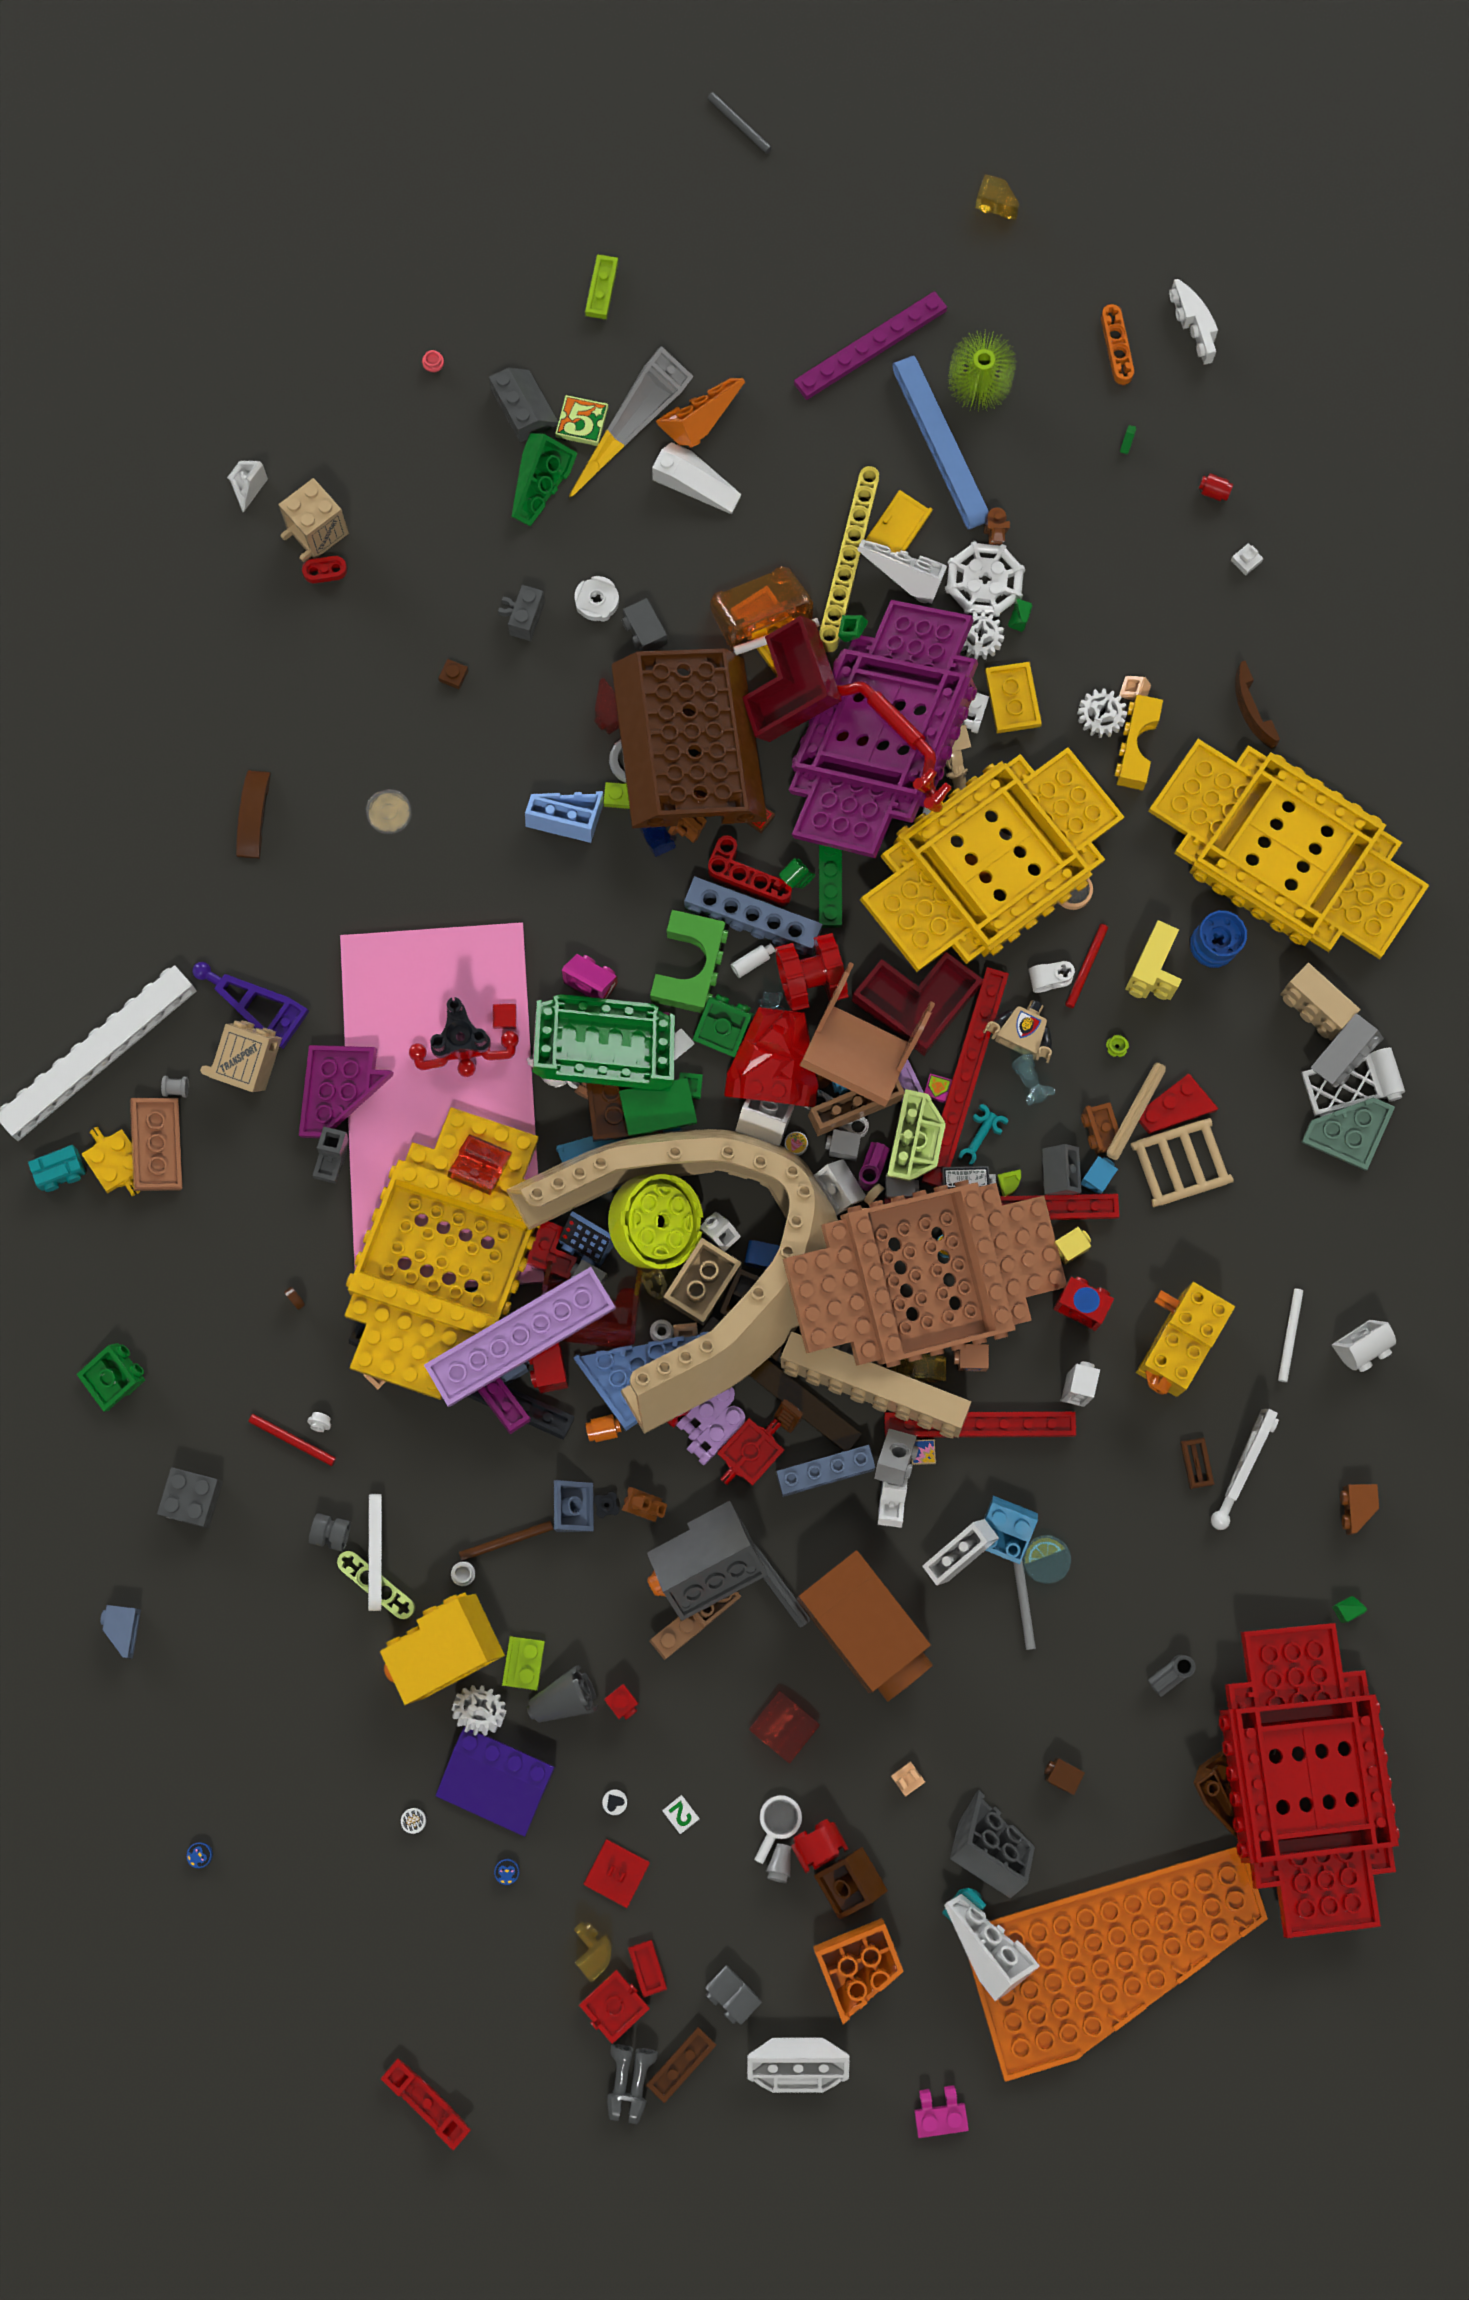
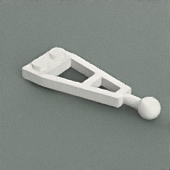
M1261 1409L1226 1491L1220 1511H1216L1211 1516V1524L1215 1529L1224 1530L1229 1526V1512L1233 1503L1237 1500L1269 1432L1273 1433L1279 1421V1419H1276L1277 1412L1270 1409Z

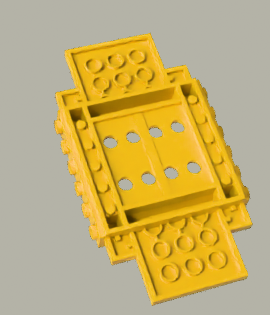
M1197 739L1148 811L1186 835L1174 854L1193 865L1189 873L1193 874L1197 881L1207 883L1217 894L1227 896L1233 904L1246 908L1253 917L1259 920L1263 919L1270 924L1272 929L1285 933L1292 942L1298 945L1306 946L1310 940L1325 951L1330 952L1340 935H1342L1376 958L1381 959L1429 887V884L1391 861L1402 842L1383 831L1386 825L1382 823L1379 817L1366 813L1360 805L1347 801L1341 793L1328 789L1323 782L1309 777L1301 768L1290 765L1282 756L1270 752L1266 757L1249 745L1238 761L1235 762L1205 742ZM1289 801L1293 803L1295 809L1291 813L1285 812L1282 804ZM1273 819L1280 820L1283 824L1282 829L1275 830L1271 828L1270 821ZM1323 826L1332 828L1333 835L1331 837H1325L1321 834ZM1260 837H1267L1271 845L1268 848H1262L1258 844V839ZM1318 844L1321 847V853L1318 855L1312 854L1309 851V845ZM1253 854L1257 856L1259 862L1257 865L1251 866L1246 862V857ZM1300 861L1306 862L1309 865V871L1306 873L1300 872L1297 869V863ZM1293 879L1297 883V889L1293 891L1288 890L1285 887V881Z
M1069 747L1036 771L1031 768L1021 754L1007 764H1004L1002 761L997 765L990 764L982 771V776L979 778L977 776L972 777L965 783L966 787L960 790L957 788L948 796L949 799L946 802H941L943 808L939 813L933 811L928 815L922 813L913 821L915 824L910 828L906 825L896 833L898 837L893 843L894 846L881 855V858L894 874L862 896L860 901L916 972L950 947L954 948L966 964L980 954L984 958L990 953L993 956L1004 948L1003 943L1007 940L1010 943L1021 935L1019 931L1023 928L1029 930L1037 924L1039 916L1043 915L1046 917L1055 910V904L1060 902L1062 905L1072 897L1070 893L1074 890L1078 892L1083 890L1089 884L1087 880L1093 875L1091 871L1105 861L1092 842L1122 821L1124 816ZM987 811L995 812L997 821H987L985 813ZM1001 829H1008L1011 832V839H1002L999 831ZM959 836L963 841V845L961 847H954L951 844V837ZM1017 846L1024 848L1026 852L1025 857H1016L1014 848ZM965 855H975L977 863L975 865L967 864ZM1031 864L1037 865L1040 869V874L1037 876L1031 875L1028 872V866ZM981 872H988L991 875V882L983 883L979 878V874ZM995 890H1002L1005 893L1006 898L1004 901H998L994 898L993 893Z
M450 1107L435 1149L412 1142L405 1161L398 1159L396 1166L393 1165L391 1167L388 1177L391 1180L388 1187H384L381 1192L380 1200H382L379 1209H375L372 1216L373 1226L371 1230L366 1231L363 1243H365L362 1252L359 1251L356 1256L355 1265L357 1267L354 1274L350 1273L346 1282V1287H348V1292L352 1297L345 1317L366 1324L350 1365L351 1370L441 1400L442 1396L424 1364L501 1320L504 1315L508 1316L512 1305L509 1302L511 1294H516L520 1283L517 1280L520 1271L524 1272L528 1259L525 1257L527 1251L532 1250L533 1242L536 1240V1237L533 1235L536 1228L540 1229V1225L528 1230L507 1193V1189L525 1181L524 1178L539 1136ZM420 1214L428 1217V1223L422 1227L415 1224V1218ZM440 1222H447L450 1224V1230L446 1234H440L437 1231V1225ZM463 1229H469L473 1233L469 1241L460 1240L459 1233ZM489 1236L495 1240L492 1248L485 1249L481 1246V1241L484 1237ZM407 1257L411 1260L412 1264L409 1269L402 1270L398 1267V1262L401 1258ZM424 1265H430L434 1268V1273L430 1277H423L420 1274V1269ZM448 1272L454 1273L456 1281L452 1285L444 1284L442 1281L444 1274ZM475 1280L478 1283V1289L472 1293L465 1290V1283L467 1281Z

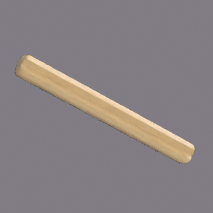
M1160 1063L1153 1065L1107 1150V1157L1113 1160H1117L1120 1157L1166 1071L1164 1065Z

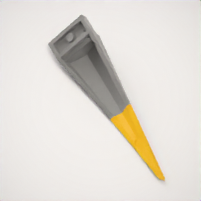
M662 346L657 349L647 364L644 365L571 490L569 497L574 496L630 440L669 405L694 377Z

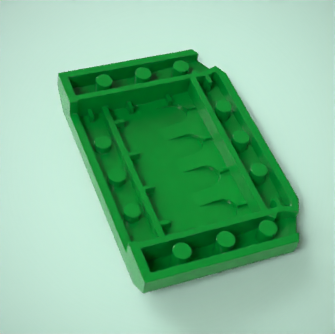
M560 994L553 996V1000L542 1003V1000L537 1001L532 1072L543 1079L662 1090L673 1086L675 1015L670 1013V1016L662 1013L659 1011V1007L654 1004Z

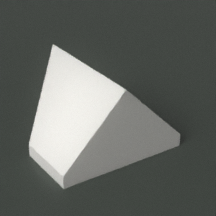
M239 461L227 477L232 484L243 512L268 480L264 466L260 461Z

